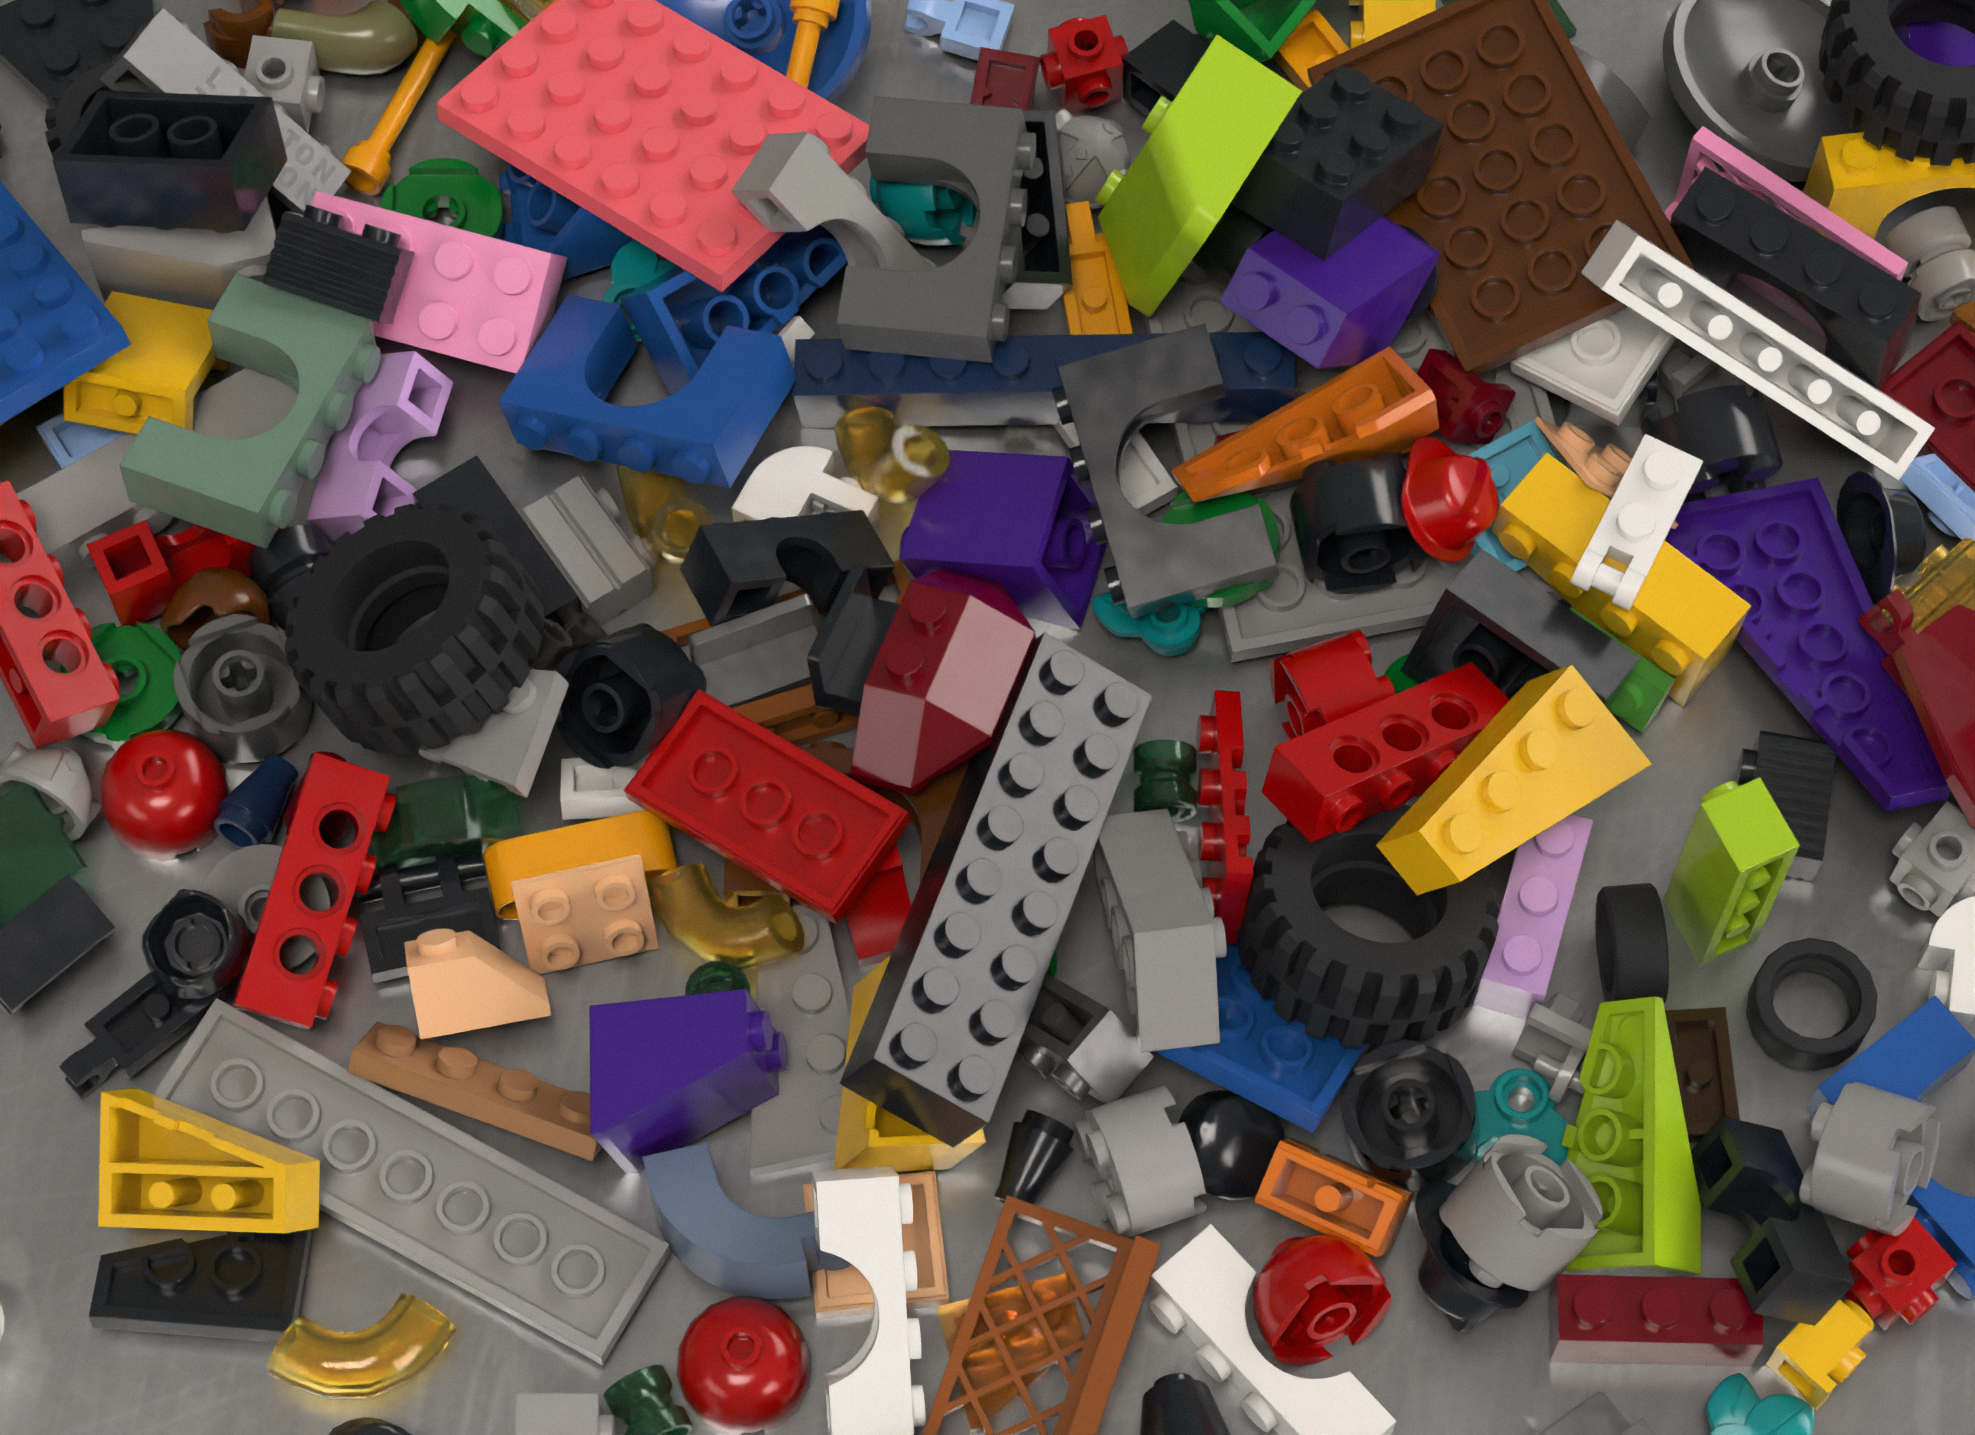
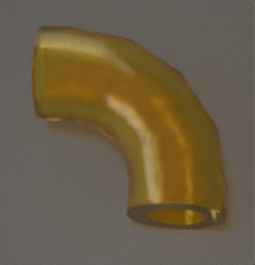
M865 407L851 411L842 416L834 427L837 445L850 478L855 479L862 490L878 497L879 502H913L939 481L950 463L949 450L937 433L927 427L915 424L905 425L897 430L892 412L885 408Z
M616 466L627 516L634 534L638 536L643 548L653 560L663 565H681L701 525L713 524L709 511L701 503L687 498L682 478L650 471L641 473L626 466Z
M689 864L672 869L657 876L647 884L652 908L672 941L703 964L746 972L785 960L800 952L804 946L802 924L796 912L787 901L778 895L769 894L743 907L731 905L720 897L711 882L704 864Z
M401 1293L392 1308L376 1324L360 1331L336 1332L302 1316L288 1327L275 1346L269 1360L268 1374L288 1386L327 1400L373 1398L414 1380L446 1348L457 1329L436 1308L407 1293Z

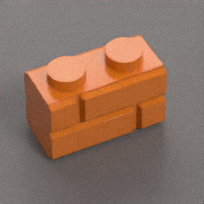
M1293 1138L1280 1140L1257 1192L1255 1203L1324 1234L1335 1235L1357 1244L1364 1252L1379 1257L1389 1254L1415 1192L1330 1154L1320 1155L1319 1149Z

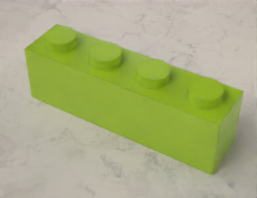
M1760 777L1741 786H1738L1736 781L1723 783L1702 797L1700 807L1694 822L1691 824V830L1681 850L1682 853L1672 873L1671 881L1663 899L1664 905L1700 967L1757 941L1800 846Z

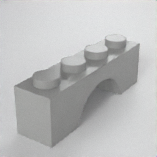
M808 132L769 134L731 190L739 201L770 232L809 231L817 225L824 227L842 247L848 266L911 272L938 268L936 264L921 256L905 239V231L897 222L884 216L867 197L868 192L864 185L857 179L847 175L829 156L830 150L821 139Z

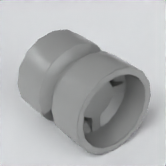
M1939 206L1921 211L1894 227L1886 236L1884 242L1888 250L1908 262L1903 277L1911 279L1907 283L1908 286L1922 293L1917 312L1921 320L1928 322L1941 321L1956 316L1975 306V250L1969 249L1972 240L1954 207Z

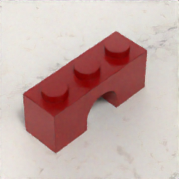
M146 520L86 544L121 626L136 625L135 622L141 623L164 613L174 592L201 569L222 566L241 571L248 577L252 576L248 568L247 559L251 551L257 546L199 525H194L183 532L173 535H156L151 532Z

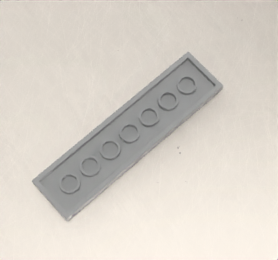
M217 998L214 1000L153 1093L154 1095L320 1160L319 1210L599 1364H604L671 1253L669 1243L371 1081L347 1073V1068Z

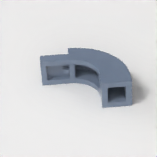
M708 1142L642 1157L654 1214L664 1240L670 1244L674 1255L688 1269L708 1283L723 1290L747 1297L775 1300L795 1299L812 1296L808 1272L821 1269L836 1271L852 1265L841 1257L820 1250L815 1239L814 1211L790 1217L775 1218L750 1213L734 1204L724 1194L718 1184Z

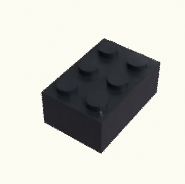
M1341 65L1299 95L1230 204L1325 261L1425 184L1444 124L1422 112L1414 103L1402 100L1371 82L1363 73Z
M99 90L52 161L70 223L97 224L105 228L142 226L155 227L159 230L185 228L230 233L246 230L288 159L272 97Z
M1481 548L1444 590L1400 670L1421 684L1472 662L1496 687L1511 699L1527 681L1572 664L1609 710L1639 662L1640 657Z

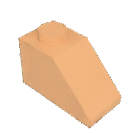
M434 929L419 935L416 940L404 942L407 970L420 1039L551 1016L544 977L468 930L455 933L451 929Z

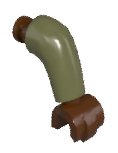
M240 0L242 13H232L222 8L208 10L209 21L203 23L206 42L209 48L220 58L230 61L237 68L246 69L252 36L256 35L313 41L319 70L355 75L384 74L403 63L417 49V33L419 32V28L407 15L399 0H388L387 2L381 0L370 1L365 7L344 15L318 14L281 8L275 15V8L271 0Z

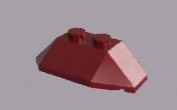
M939 568L909 582L864 684L850 771L853 780L913 795L926 787L928 780L952 770L993 743L1036 641L1034 629L999 581Z

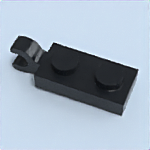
M149 972L84 1024L87 1033L93 1041L73 1053L59 1066L61 1071L67 1076L65 1081L83 1100L94 1093L105 1082L115 1066L130 1079L198 1025L216 998L223 1002H227L232 998L229 987L225 985L220 991L201 999H183L168 993Z

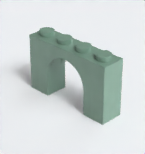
M235 273L207 320L216 358L283 381L298 394L293 407L271 429L252 437L233 440L212 438L149 416L121 461L120 469L129 501L267 549L278 528L284 529L290 523L296 509L297 495L307 478L314 479L319 473L325 457V447L334 431H341L348 423L353 408V398L363 382L369 383L374 378L379 367L381 351L379 347H376L371 319Z

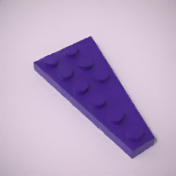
M1818 477L1683 503L1675 519L1679 525L1676 529H1670L1665 541L1752 605L1736 637L1737 641L1885 811L1947 799L1951 789L1943 776L1913 704L1880 663L1888 654L1857 620V618L1871 609L1874 604Z

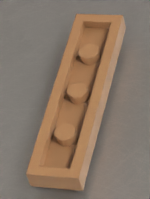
M376 1022L351 1052L347 1073L593 1161L602 1149V1146L590 1134L589 1093L568 1091L538 1080L536 1076L528 1071L508 1069L477 1058L474 1053L464 1048L447 1047L427 1039H420L413 1031L399 1025H386Z

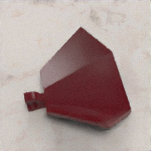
M1898 587L1857 618V620L1888 654L1880 663L1913 704L1943 776L1968 823L1975 830V610L1957 604L1917 634L1911 626L1914 618L1913 608ZM1882 609L1887 610L1891 614L1893 623L1888 622L1884 618Z

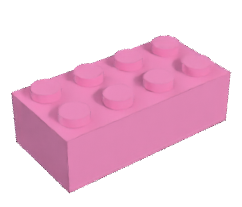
M315 191L312 206L342 215L341 228L362 234L365 223L401 235L398 247L415 252L393 324L372 320L374 336L517 374L552 320L568 257Z

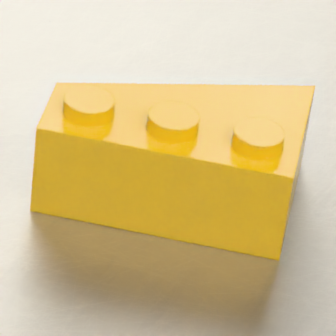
M891 956L883 960L853 987L845 1068ZM843 1086L833 1170L893 1165L896 1172L951 1169L986 1142L984 1131L981 1128L953 1148Z
M139 1088L101 1091L98 1227L284 1234L319 1228L320 1160Z

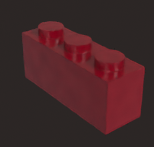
M1557 1274L1548 1296L1550 1362L1751 1367L1764 1346L1763 1315L1753 1313L1738 1278Z

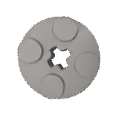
M1860 1082L1846 1083L1835 1105L1823 1102L1813 1119L1811 1140L1819 1143L1814 1164L1808 1167L1802 1179L1799 1192L1800 1201L1813 1206L1817 1211L1892 1236H1898L1903 1233L1918 1208L1906 1203L1916 1186L1927 1189L1934 1169L1941 1131L1940 1119L1930 1117L1937 1111L1936 1107Z
M1163 1084L1087 1109L1085 1111V1118L1073 1122V1130L1081 1154L1085 1160L1092 1158L1101 1180L1091 1184L1098 1212L1104 1222L1111 1221L1116 1234L1124 1233L1127 1237H1133L1206 1211L1207 1205L1197 1198V1196L1206 1194L1190 1134L1185 1122L1178 1124L1170 1123L1164 1108L1176 1105V1102L1168 1088Z
M1510 1134L1500 1137L1439 1208L1441 1220L1451 1230L1458 1244L1470 1257L1469 1268L1481 1283L1492 1288H1499L1503 1283L1529 1291H1537L1549 1287L1555 1281L1557 1274H1561L1592 1240L1599 1230L1596 1229V1224L1603 1218L1601 1201L1584 1173L1568 1158L1561 1166L1542 1154L1549 1145L1530 1136Z

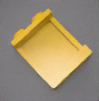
M112 291L103 305L122 326L131 345L63 386L64 421L138 434L150 416L193 431V398L211 369L224 371L230 364V362L215 356L207 322L213 310Z

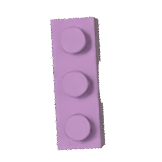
M415 350L381 354L379 367L374 378L369 383L363 382L353 398V408L348 423L341 431L335 430L305 520L311 525L319 527L323 534L336 541L347 531L352 535L365 527L363 521L377 514L387 517L394 514L395 507L408 504L414 505L412 493L417 491V489L391 470L390 466L397 453L412 440L436 436L453 381Z
M1570 814L1517 847L1497 918L1499 929L1496 941L1481 977L1473 1005L1527 1020L1535 1002L1540 1005L1543 1004L1593 820Z

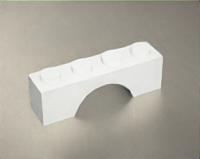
M893 1165L811 1171L815 1239L821 1251L841 1257L854 1265L869 1281L874 1301L871 1326L863 1343L843 1363L824 1372L827 1434L914 1435V1427L925 1426L926 1415L922 1385L911 1386L910 1360L921 1359L922 1354L919 1319L907 1318L906 1292L917 1291L914 1250L903 1251L902 1225L913 1224L910 1183H899V1176Z
M1212 1224L1207 1226L1151 1275L1149 1295L1153 1300L1149 1302V1306L1154 1315L1170 1332L1176 1334L1181 1329L1198 1347L1194 1353L1201 1366L1217 1382L1222 1383L1226 1378L1244 1396V1399L1240 1402L1243 1410L1264 1432L1268 1433L1273 1428L1279 1435H1392L1396 1420L1350 1371L1329 1378H1301L1276 1368L1261 1355L1252 1342L1245 1319V1307L1253 1292L1257 1272Z

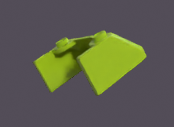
M1216 35L1174 101L1171 102L1163 96L1160 97L1141 126L1151 136L1127 173L1123 175L1114 169L1094 199L1104 206L1098 215V219L1128 303L1149 318L1204 244L1302 92V90L1219 35Z

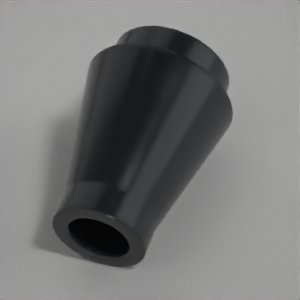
M1027 1109L1022 1121L1013 1123L1000 1183L994 1198L1004 1204L1008 1195L1034 1204L1074 1151L1069 1146L1074 1130L1049 1116Z

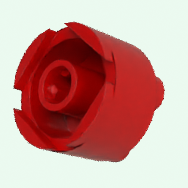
M1357 629L1271 660L1269 673L1275 704L1285 701L1286 712L1289 721L1282 723L1287 740L1396 694L1390 679L1386 675L1376 677L1371 666L1372 655L1370 647L1361 630Z

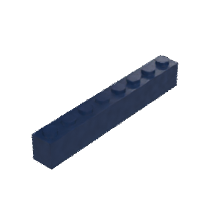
M1264 332L1209 333L1226 397L1163 415L1149 423L1258 421L1297 399V354ZM1169 333L1007 336L1006 341H996L993 363L844 349L841 339H795L794 372L797 380L793 385V398L802 428L1058 424V421L1061 420L1052 393V388L1063 386L1058 366Z

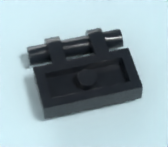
M454 851L435 855V862L398 869L397 863L377 867L378 874L372 876L366 895L356 892L358 904L383 899L385 909L360 914L374 983L409 976L404 942L416 940L419 935L430 930L451 929L455 933L469 930L501 950L488 887L462 891L461 882L486 877L481 852L455 857ZM437 887L442 889V897L405 904V894Z

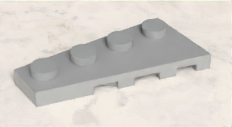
M530 669L529 675L521 688L514 686L507 695L509 703L497 715L491 711L479 721L482 727L467 736L459 733L450 737L449 745L435 750L427 749L425 745L420 746L418 753L422 757L441 764L443 761L461 768L467 775L485 782L491 780L504 785L510 792L527 798L569 683L557 671Z
M803 904L760 913L756 1004L762 1011L766 1010L768 1012L771 1024L775 1030L783 1032L787 1045L788 1065L786 1071L778 1072L779 1095L752 1109L750 1177L835 1159L843 1087L839 1083L845 1069L850 1012L828 919Z

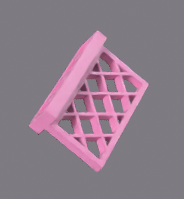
M1704 126L1693 136L1675 199L1664 211L1669 223L1672 213L1706 166L1767 202L1763 195L1765 194L1776 204L1775 208L1813 230L1816 228L1828 239L1902 281L1908 262ZM1712 160L1720 164L1725 172H1719ZM1737 274L1735 277L1737 280L1826 339L1824 331L1814 317L1787 294L1760 279L1746 274Z

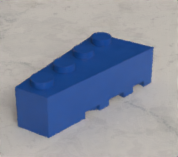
M817 225L809 231L786 232L723 292L677 266L620 299L667 390L672 395L682 389L696 375L727 325L771 334L777 327L783 326L799 311L798 307L817 288L823 287L847 263V259L835 237L824 227Z

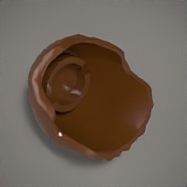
M222 566L204 568L192 575L174 592L163 613L160 628L175 645L186 650L191 636L199 628L218 618L231 615H248L257 617L259 622L271 625V608L262 588L241 571Z

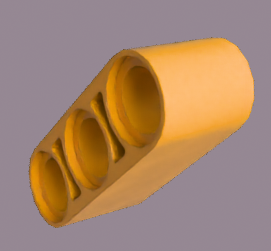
M644 810L510 838L489 846L484 851L483 858L495 915L503 920H519L511 881L641 854L648 892L672 885L679 879L680 872L669 824Z

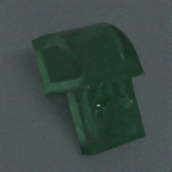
M475 775L434 778L396 787L397 798L386 832L374 829L371 838L374 857H377L376 869L377 867L397 864L399 869L440 854L454 853L455 856H462L481 852V855H483L489 846L497 842L522 836L516 794L510 792L504 785L488 780V782L482 781Z

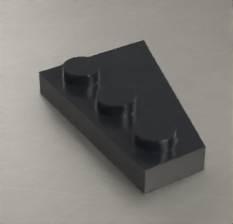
M313 1229L285 1234L227 1231V1235L190 1243L179 1238L103 1254L100 1257L89 1312L92 1328L294 1343Z

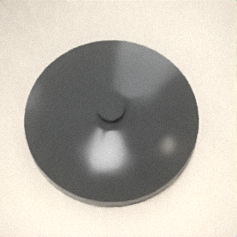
M1682 0L1671 15L1665 29L1663 63L1672 93L1694 127L1699 130L1704 126L1783 180L1796 182L1807 181L1821 137L1865 132L1860 126L1854 129L1848 126L1838 114L1840 103L1833 104L1829 100L1823 86L1825 75L1819 69V51L1832 0Z

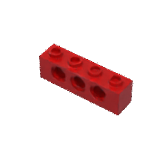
M6 480L0 482V553L6 555L12 563L0 562V678L36 749H40L105 726L120 700V686L113 668L107 662H101L91 642L92 631L86 615L80 608L73 607L64 589V576L58 560L53 554H46L36 534V520L31 507L25 500L18 499L10 481ZM17 606L33 609L40 618H30L23 615L17 609ZM44 661L58 662L67 669L68 673L54 672L47 667Z
M1472 662L1276 745L1262 793L1310 843L1334 832H1347L1361 820L1386 809L1388 811L1396 810L1409 799L1424 793L1510 699Z
M316 752L314 753L309 762L232 1007L305 1030L312 1027L315 1017L327 1019L338 986V982L327 979L335 954L343 957L347 956L358 922L357 919L347 917L354 891L366 895L377 862V857L366 854L374 829L386 832L395 806L397 795L386 792L391 776ZM331 814H339L348 818L355 830L353 843L342 849L328 846L320 836L319 826L321 820ZM311 876H320L327 879L333 885L335 901L330 909L313 911L303 904L300 899L299 889L304 879ZM292 938H300L311 944L315 951L316 960L310 972L293 974L283 967L279 952L285 941Z

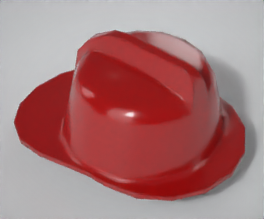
M1425 435L1415 439L1409 451L1407 471L1401 494L1403 516L1412 537L1427 554L1438 561L1454 563L1467 557L1474 546L1475 540L1490 528L1497 517L1499 510L1497 487L1491 477L1492 470L1487 461L1479 457L1473 458L1467 455L1455 454L1450 447L1437 438Z

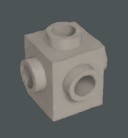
M253 35L246 69H238L243 74V77L265 97H272L273 101L284 107L289 113L290 118L308 133L312 112H321L325 95L324 77L320 76L313 41Z
M1947 801L1925 828L1914 822L1900 838L1892 850V853L1900 859L1889 878L1891 882L1897 885L1899 893L1909 904L1920 910H1930L1939 918L1956 901L1959 902L1975 896V830L1971 828L1964 813Z

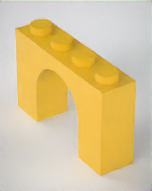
M1864 132L1823 136L1820 139L1803 190L1804 194L1875 240L1883 219L1907 201L1931 192L1951 188H1974L1975 193V162L1964 164L1963 158H1955L1949 166L1930 165V158L1915 156L1913 162L1896 157L1897 150L1885 144L1881 149L1875 147L1863 139ZM1814 228L1816 232H1818V233H1820L1821 235L1825 236L1822 232H1820L1819 230H1817L1816 228Z

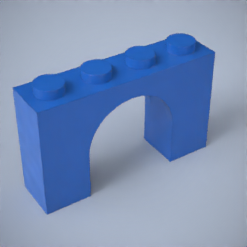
M568 295L498 401L517 444H522L533 450L546 449L574 455L585 461L598 460L626 466L641 473L650 471L678 477L693 484L706 483L731 488L797 380L782 337L780 335L727 325L699 371L682 389L663 400L651 404L618 406L605 402V399L638 348L620 304Z
M1934 996L1816 1088L1806 1107L1811 1114V1124L1819 1106L1823 1102L1835 1105L1846 1083L1860 1082L1922 1102L1967 1067L1975 1054V1039L1942 1002ZM1930 1178L1927 1189L1916 1186L1906 1204L1918 1208L1914 1217L1957 1263L1947 1278L1949 1283L1963 1297L1975 1299V1197L1955 1193Z

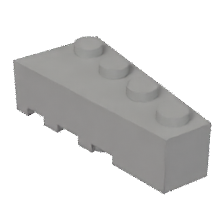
M1168 808L1107 815L1093 850L1094 875L1108 929H1112L1119 970L1124 969L1127 984L1126 999L1130 1014H1136L1137 1016L1136 1038L1140 1053L1220 1043L1216 958L1226 957V935L1222 918H1214L1213 900L1209 887L1202 888V877L1198 859H1191L1187 832L1176 831Z

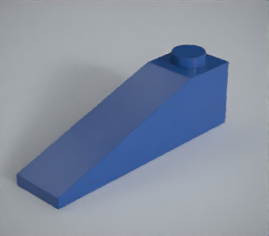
M506 162L507 170L499 174L500 193L510 196L512 220L504 224L505 241L568 257L562 280L611 265L619 249L634 240Z

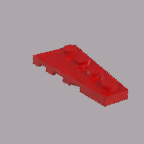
M1215 690L1210 714L1199 715L1197 723L1196 750L1197 753H1205L1208 756V768H1200L1197 804L1198 807H1208L1209 823L1201 822L1199 828L1198 859L1199 861L1209 862L1210 877H1202V888L1209 887L1211 891L1214 918H1222L1226 943L1237 944L1238 937L1236 932L1237 929H1241L1254 874L1252 857H1247V844L1250 842L1251 832L1250 818L1244 815L1247 794L1246 771H1235L1241 770L1244 755L1241 697L1239 691Z

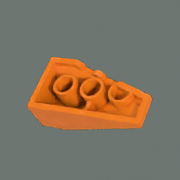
M1389 346L1173 468L1171 472L1178 484L1195 503L1301 479L1306 467L1322 460H1331L1340 464L1370 459L1383 453L1403 454L1410 451L1415 439L1427 436L1439 429L1436 398L1431 388Z

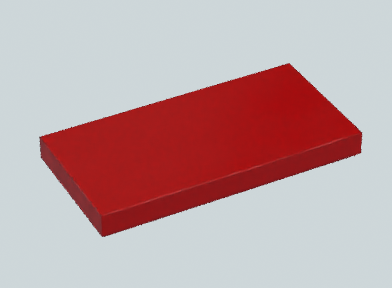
M700 689L696 691L662 742L654 748L623 790L628 800L836 925L912 821L908 811Z

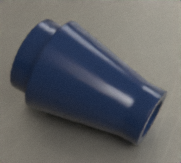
M267 755L260 766L218 804L221 812L213 823L218 835L237 849L270 843L291 787L298 778V772L295 767L279 756Z

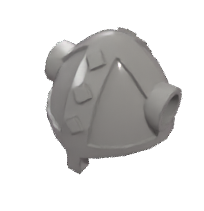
M1063 108L1055 115L1064 205L1089 201L1090 209L1104 207L1094 199L1112 171L1116 169L1125 175L1131 166L1130 150L1125 140V131L1112 119L1104 120L1089 115L1073 117Z
M17 741L0 760V822L5 829L0 838V845L3 848L9 850L16 844L17 838L46 843L70 842L79 839L96 817L102 803L92 796L90 781L83 768V762L74 750L68 747L66 749L57 747L27 749Z

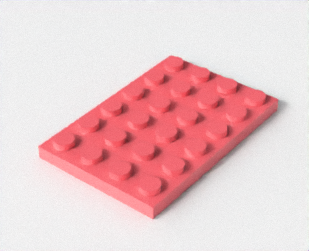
M555 0L436 102L437 117L440 122L721 292L786 233L770 232L731 192L769 134L795 132L813 134L828 146L830 150L829 156L848 175L866 158L865 150L870 125L656 0Z

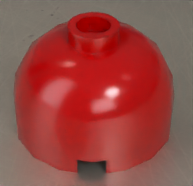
M168 728L142 732L123 743L108 760L100 783L103 815L118 842L139 857L163 862L178 859L176 854L187 853L194 848H197L199 852L212 844L218 836L213 825L221 812L218 804L231 793L227 771L212 748L191 733Z
M1330 1234L1292 1237L1274 1249L1253 1286L1254 1318L1262 1337L1281 1363L1296 1366L1308 1365L1334 1357L1323 1346L1348 1335L1353 1346L1363 1340L1382 1321L1391 1304V1294L1385 1286L1387 1283L1379 1268L1357 1244Z
M731 1297L709 1305L690 1322L678 1348L676 1376L686 1406L705 1426L725 1435H743L742 1433H755L763 1429L765 1432L779 1428L799 1410L810 1387L811 1355L801 1328L781 1307L757 1297Z

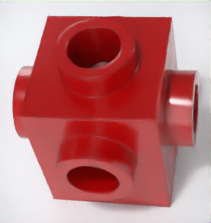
M1106 15L1090 19L1083 17L1072 18L1063 22L1058 27L1048 29L1047 53L1040 55V67L1046 88L1048 90L1055 89L1061 109L1065 108L1072 115L1121 102L1123 81L1122 57L1129 53L1124 37L1122 35L1113 36Z
M1915 1217L1904 1232L1898 1236L1886 1233L1882 1235L1880 1231L1871 1229L1846 1252V1255L1852 1260L1848 1265V1269L1855 1283L1845 1293V1297L1859 1305L1884 1331L1902 1317L1909 1325H1912L1939 1302L1940 1298L1934 1291L1946 1281L1957 1263Z

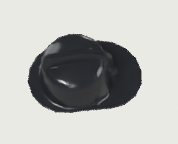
M1858 471L1848 476L1840 489L1837 502V522L1875 606L1892 592L1896 578L1911 574L1923 561L1926 551L1924 519L1917 501L1909 493L1883 487L1881 482L1872 473Z
M1445 1181L1429 1182L1417 1193L1415 1203L1418 1222L1427 1242L1418 1269V1283L1422 1292L1433 1304L1443 1311L1454 1330L1458 1332L1471 1330L1479 1321L1487 1319L1498 1308L1520 1307L1528 1299L1529 1290L1518 1289L1505 1283L1499 1288H1492L1481 1283L1469 1268L1470 1257L1458 1244L1451 1230L1441 1220L1439 1208L1457 1185Z

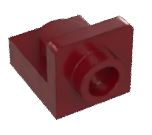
M1429 349L1417 372V375L1431 388L1436 398L1439 429L1437 431L1453 442L1489 444L1493 440L1495 434L1503 426L1506 413L1516 395L1513 389L1506 384L1484 382L1476 374L1465 372L1456 358L1446 350Z

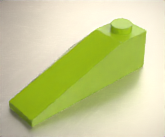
M1654 996L1602 1002L1599 1004L1579 1081L1585 1090L1575 1125H1566L1561 1145L1568 1147L1566 1159L1568 1158L1575 1164L1594 1187L1601 1201L1603 1218L1596 1224V1229H1599L1598 1232L1561 1274L1656 1277L1701 1274V1204L1663 998Z

